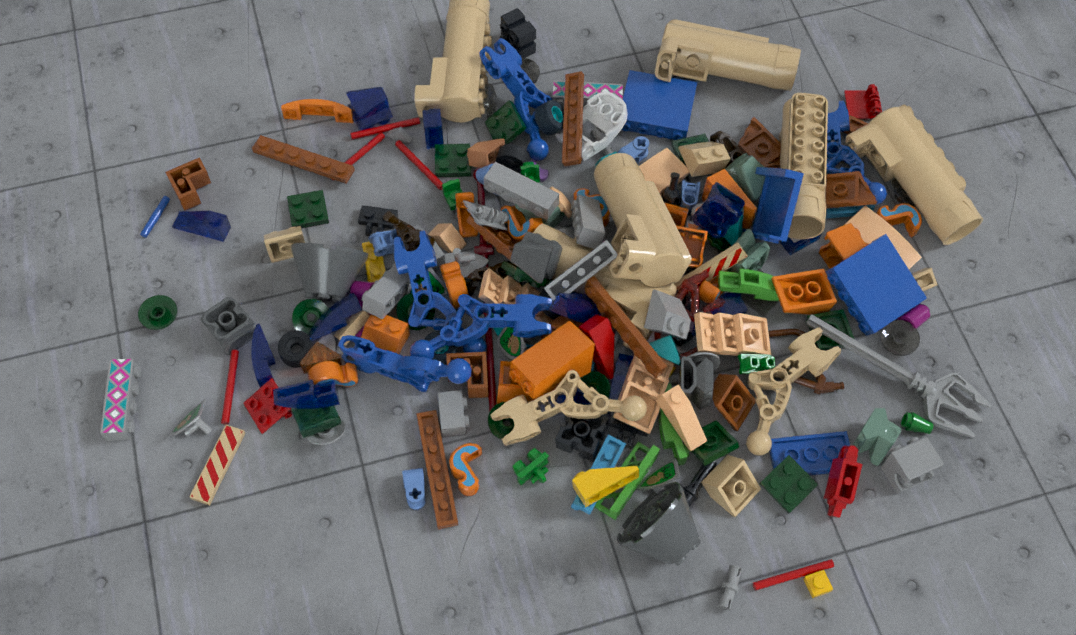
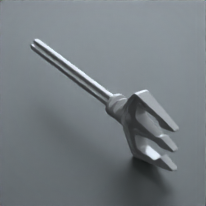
M811 314L806 325L813 329L820 328L823 331V335L903 381L907 385L906 388L908 390L913 387L914 393L919 391L920 397L924 398L922 402L925 420L933 423L935 427L966 437H975V434L964 424L956 426L938 415L939 407L941 406L961 413L966 419L979 423L983 422V419L973 409L966 408L949 393V388L955 386L972 396L974 404L986 408L991 407V404L960 374L952 372L935 381L930 380L926 382V377L924 376L921 379L920 373H910Z

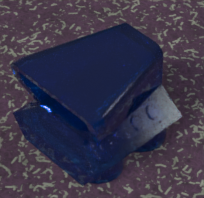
M382 87L345 92L351 102L347 104L348 108L352 109L353 119L359 130L373 128L374 124L377 123L380 125L387 124L390 118L393 117L387 95Z
M715 182L706 201L691 218L695 225L704 231H708V234L714 238H721L727 234V230L739 221L743 214L741 209L744 207L745 202L726 187Z

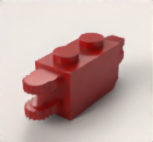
M855 445L842 446L838 458L832 461L824 499H827V504H829L827 515L835 518H840L842 510L846 509L847 504H852L855 498L863 465L857 463L859 450Z

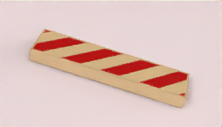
M736 243L674 284L684 297L685 293H691L699 288L704 280L710 281L718 276L719 271H726L747 258L748 255L741 245Z
M225 425L189 496L190 499L210 506L246 434L244 430Z

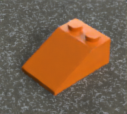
M725 169L707 177L702 201L718 205L724 212V218L738 208L743 207L742 227L750 229L757 208Z
M824 269L771 278L783 312L806 315L829 312L837 303Z

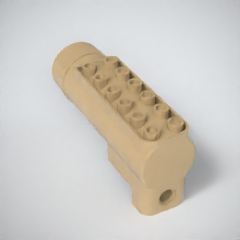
M489 0L449 1L443 57L433 58L430 85H416L415 106L419 118H445L452 122L462 123L475 118H482V114H485V104L483 102L487 100L485 86H488V76H486L488 71L480 58L479 52L486 46H492V36H489ZM485 52L486 58L491 59L489 54Z
M674 19L665 26L657 57L655 76L659 80L671 82L672 75L706 82L709 74L758 84L772 89L791 91L797 73L801 49L782 44L768 43L769 38Z
M795 93L783 106L782 128L779 135V142L781 143L780 169L804 173L788 237L793 239L813 238L820 235L825 229L828 101L824 96L818 94Z
M903 104L899 107L889 108L878 114L865 126L846 136L845 146H849L860 158L866 155L885 182L893 178L897 179L943 245H950L959 241L983 222V217L977 211L971 199L964 193L966 187L965 179L958 175L953 163L946 159L944 151L937 147L933 136L925 131L923 123L919 119L917 120L910 106Z
M616 153L604 158L595 168L594 179L599 193L605 201L618 229L611 241L613 249L618 254L609 267L614 278L641 280L643 284L650 287H661L670 283H678L690 265L692 258L654 182L645 181L641 169L631 155Z
M546 224L539 225L533 232V234L538 233L550 241H557L563 248L556 273L551 280L557 278L593 250V248L577 244L576 237L573 239ZM612 260L593 276L597 278L643 337L648 340L654 331L645 329L644 325L653 289L675 297L677 288L674 283L661 287H650L643 284L641 280L614 278L609 269L613 262ZM586 280L575 290H573L581 296L587 297L589 300L593 301L586 295L584 290V287L588 280ZM598 310L597 315L606 317L603 313H601ZM623 343V346L631 349L627 343Z

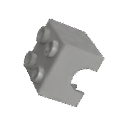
M915 437L907 442L908 445L903 447L897 445L889 450L891 454L884 457L885 462L882 464L881 469L897 494L930 480L934 476L932 470L937 468L939 470L943 466V461L927 437L922 439Z

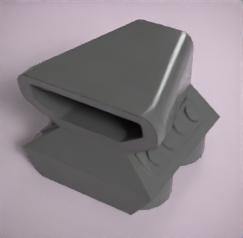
M527 231L522 241L515 244L510 261L537 283L542 284L544 278L551 280L555 275L563 248L555 240L550 241L538 233L533 234Z
M226 297L205 311L200 319L221 344L226 355H231V350H238L258 336V331L253 326L255 323L237 301L231 297Z
M684 356L680 363L677 385L681 387L687 398L693 401L699 410L709 407L710 399L713 396V362L705 357L696 367L690 357Z

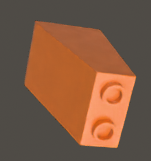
M568 321L512 360L509 372L510 377L522 388L524 393L535 400L555 390L570 370L577 371L580 377L590 373L595 343L571 321Z

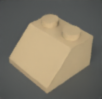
M708 141L679 146L678 148L692 177L717 173L725 169L730 161L724 144Z
M301 226L290 227L286 230L274 231L264 235V242L271 263L293 258L291 244L305 243Z
M727 455L701 482L709 496L733 517H736L761 490L744 459Z

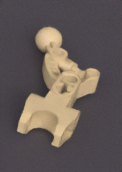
M820 328L804 333L795 339L788 347L793 355L774 369L751 372L749 374L747 386L754 390L757 397L755 401L759 409L757 430L750 433L746 439V445L750 453L762 456L770 451L772 447V441L768 435L770 426L774 421L782 417L787 407L792 389L791 383L808 370L814 377L819 376L840 355L841 349L838 346L827 351L816 347L815 342L819 340L823 332ZM779 377L783 381L778 382L774 380V378ZM762 390H773L776 392V399L773 405L769 403L767 395H764Z
M570 370L555 390L529 403L525 395L517 396L505 402L490 415L494 421L506 418L514 420L513 430L502 439L504 445L507 446L527 441L541 433L538 423L560 412L571 418L595 419L610 411L622 413L627 420L638 421L646 414L647 405L641 397L636 395L629 396L624 401L608 399L607 396L599 394L593 387L589 388L581 380L577 371ZM577 388L584 393L583 396L591 405H582L574 402L573 397ZM560 395H565V402L561 404L556 402ZM550 400L555 405V407L551 406V403L549 402ZM543 404L545 406L544 412L541 411V405Z

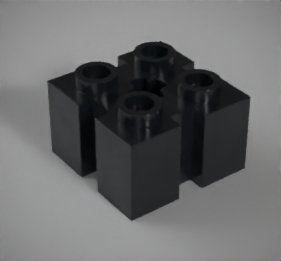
M516 8L502 15L500 38L506 40L515 48L522 59L536 53V43L534 42L536 39V29L530 21L525 20L524 14Z
M602 415L595 419H577L565 416V426L561 425L555 439L556 448L568 453H572L573 449L577 450L579 457L594 462L600 449L599 439L603 441L609 427L608 418Z

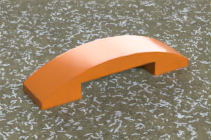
M303 99L281 106L284 119L301 120L302 115L335 116L336 122H354L352 109L329 100Z

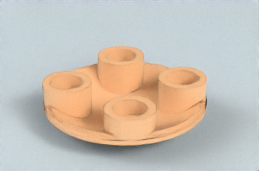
M551 186L549 189L559 193L558 207L560 211L570 218L572 211L570 210L571 204L561 191Z

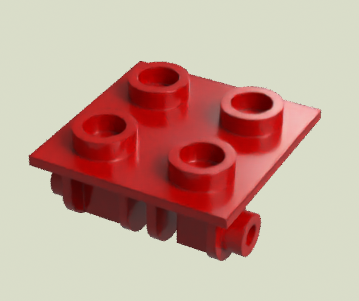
M870 84L867 90H844L849 116L851 115L857 119H873L882 112L879 92L875 84Z
M273 378L243 403L261 434L265 433L282 417L288 419L292 416V408Z

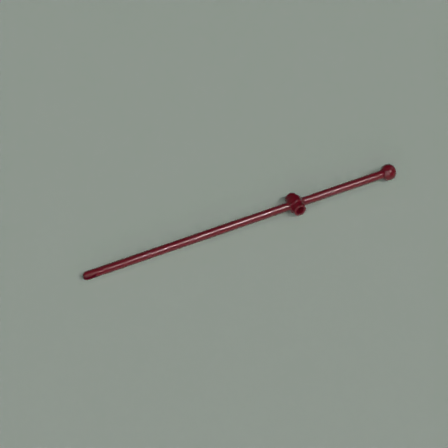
M477 168L473 172V178L477 181L478 204L485 206L484 185L479 183L476 178V171L479 169ZM480 234L479 246H474V253L488 259L489 255H494V247L492 244H487ZM489 328L485 334L489 412L497 405L492 328Z

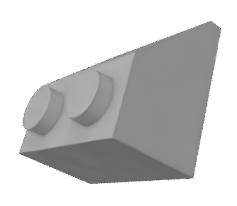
M653 289L644 328L665 336L671 335L675 338L687 339L691 319L681 300Z

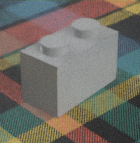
M462 390L439 392L438 401L442 437L466 435V427H469V417L464 415V409L468 408L467 398L462 397Z

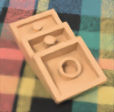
M668 148L657 153L639 166L645 181L654 182L660 195L669 187L672 172L680 174L677 185L690 174L688 168Z
M867 206L862 207L844 224L852 223L854 228L860 231L863 241L868 244L878 237L887 234L908 269L922 258L895 228Z
M489 268L484 272L478 298L487 304H515V297L519 294H533L537 296L540 294L529 283L521 286L509 275L502 279ZM539 311L534 318L536 321L546 323L553 320L543 311Z
M698 312L694 314L698 352L738 356L739 354H771L767 318L742 313L735 315L717 313L713 315Z
M634 355L618 400L624 401L629 396H639L645 401L647 411L644 417L638 421L627 420L622 413L614 412L613 418L650 434L660 410L656 400L665 393L674 363L660 357L667 367L663 374L655 379L646 370L642 361Z

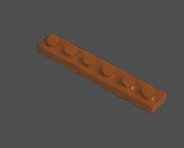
M582 71L565 74L562 164L564 167L581 164L584 74Z
M260 135L252 147L253 153L347 184L355 171L352 165Z
M595 276L589 278L584 287L586 295L594 301L598 310L610 320L612 327L618 331L622 340L630 346L634 355L642 361L646 370L655 379L661 376L667 365Z
M432 410L417 413L438 529L458 526L437 412Z

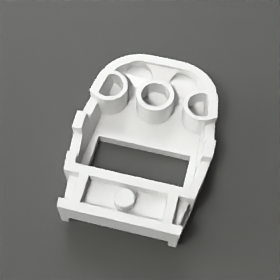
M601 92L587 100L588 104L583 107V124L588 120L606 135L602 140L594 143L582 135L581 158L584 161L606 148L626 123L628 115L626 104L621 98L611 92ZM563 132L560 135L556 133L557 140L563 143Z

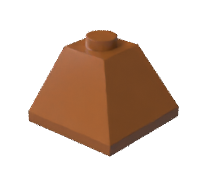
M719 374L713 383L712 399L715 407L734 431H738L756 403L755 398L737 375Z

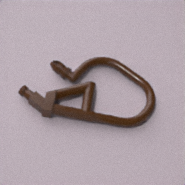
M794 328L768 331L769 337L801 336L806 333ZM823 374L815 377L818 380L817 382L803 377H799L794 381V383L813 389L814 393L819 395L844 389L843 382H825L826 377Z

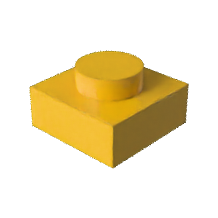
M825 570L803 578L812 599L833 590Z

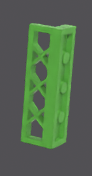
M637 442L621 467L637 466L639 468V478L625 485L622 492L615 493L614 491L612 494L598 500L595 508L616 520L657 459L660 448L653 445L649 449L640 442ZM638 449L647 454L641 461L636 460L635 454ZM614 498V504L610 510L601 505L605 499Z

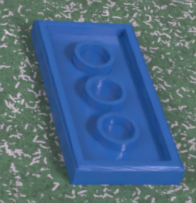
M847 431L771 439L772 447L769 453L773 469L790 455L809 476L829 474L833 459L838 458L842 446H850Z

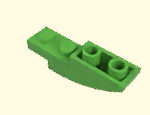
M741 268L738 273L719 271L718 289L720 291L754 294V299L779 301L771 279L774 277L773 275Z
M668 383L665 392L672 389L671 383ZM660 408L659 432L663 450L671 448L674 458H677L678 466L684 465L689 456L688 448L686 445H683L682 439Z

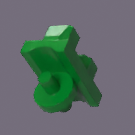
M532 161L524 162L523 166H520L521 175L535 182H540L539 164L534 165Z
M771 354L738 355L740 361L739 374H750L751 372L775 368V358Z
M533 448L527 454V458L531 462L528 466L521 460L517 461L512 466L517 476V482L521 486L529 479L532 484L536 481L546 482L545 474L549 470L545 466L549 463L547 460L549 455L546 452L541 453L536 448Z

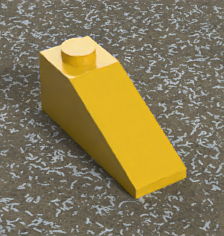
M637 466L582 471L572 479L573 488L584 506L587 507L639 478V468Z

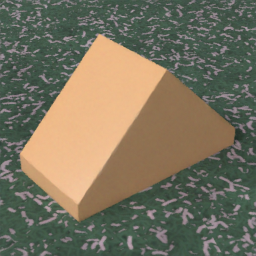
M452 223L437 224L428 234L439 247L448 253H452L455 248L462 250L467 245Z

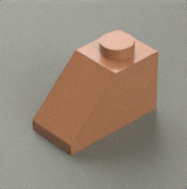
M495 139L477 142L468 148L469 166L482 168L489 164H494L500 147L505 145V140Z

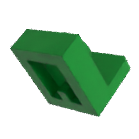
M459 179L449 180L442 184L443 196L450 211L456 209V193H463Z

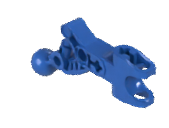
M500 38L494 44L495 51L486 46L479 52V55L491 77L494 79L501 78L515 97L514 104L526 126L525 132L530 134L531 138L527 146V152L531 159L541 161L547 157L549 146L546 141L540 138V128L534 116L535 111L531 116L528 106L536 109L545 102L552 100V98L536 88L528 75L520 67L522 65V58L519 53L506 40ZM500 44L504 46L505 52L500 48ZM485 52L489 54L491 60L486 58Z
M844 100L839 101L838 109L835 112L828 113L826 174L860 171L870 191L876 197L877 204L872 205H878L885 200L887 190L883 184L871 182L864 175V163L855 151L849 146L841 145L840 132L850 131V124ZM841 161H844L851 168L840 167L838 169L834 167Z
M420 231V245L414 251H406L401 238L395 237L394 259L399 275L409 273L414 297L408 323L415 328L426 326L441 331L443 327L448 326L451 318L455 317L457 310L444 296L432 290L428 268L437 266V260L427 232ZM419 277L424 279V281H422V288L420 284L416 283V281L419 280ZM422 295H428L429 301L425 305H422L420 302ZM433 308L439 309L446 316V319L435 318V320H429L425 318ZM480 337L463 345V353L486 352L487 344Z
M462 294L458 297L460 307L455 317L451 318L448 326L443 327L440 335L430 341L422 339L415 341L411 345L410 356L425 357L432 360L435 351L445 345L456 347L466 345L486 334L489 328L513 327V335L522 338H533L552 333L551 324L536 321L534 318L539 311L553 308V301L550 298L533 294H519L515 297V304H484L467 294ZM464 313H466L473 319V323L463 331H459L463 323L461 319ZM483 313L488 314L487 317L480 318Z
M351 335L342 336L338 344L340 350L344 353L342 360L345 363L355 364L357 370L370 374L378 372L386 377L409 383L421 392H427L432 381H439L441 377H448L450 382L455 384L465 383L471 377L472 369L470 364L461 358L451 360L448 365H444L440 361L425 357L403 356L375 347V344L370 340ZM352 341L355 343V347L345 348L344 343ZM349 355L354 358V361H349L347 356Z

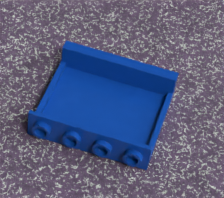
M629 70L623 96L628 115L626 123L621 130L686 142L697 82L671 78V82L659 80L655 74Z
M757 167L755 174L765 176L752 233L755 239L779 244L780 240L787 242L804 173L789 169Z
M887 234L878 237L844 261L825 271L829 282L835 286L838 296L845 302L850 315L856 319L859 329L866 336L876 333L927 299Z

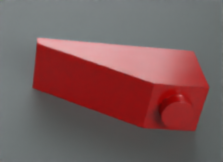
M595 315L578 328L595 343L593 362L597 371L611 380L614 372V333L611 328L612 323L606 317Z

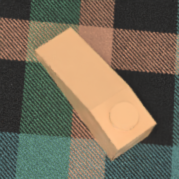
M679 385L668 390L656 400L690 452L707 442L694 409Z

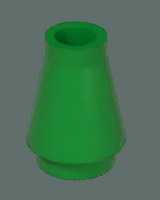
M906 412L902 417L901 427L905 428L906 431L930 434L933 430V423L914 412Z

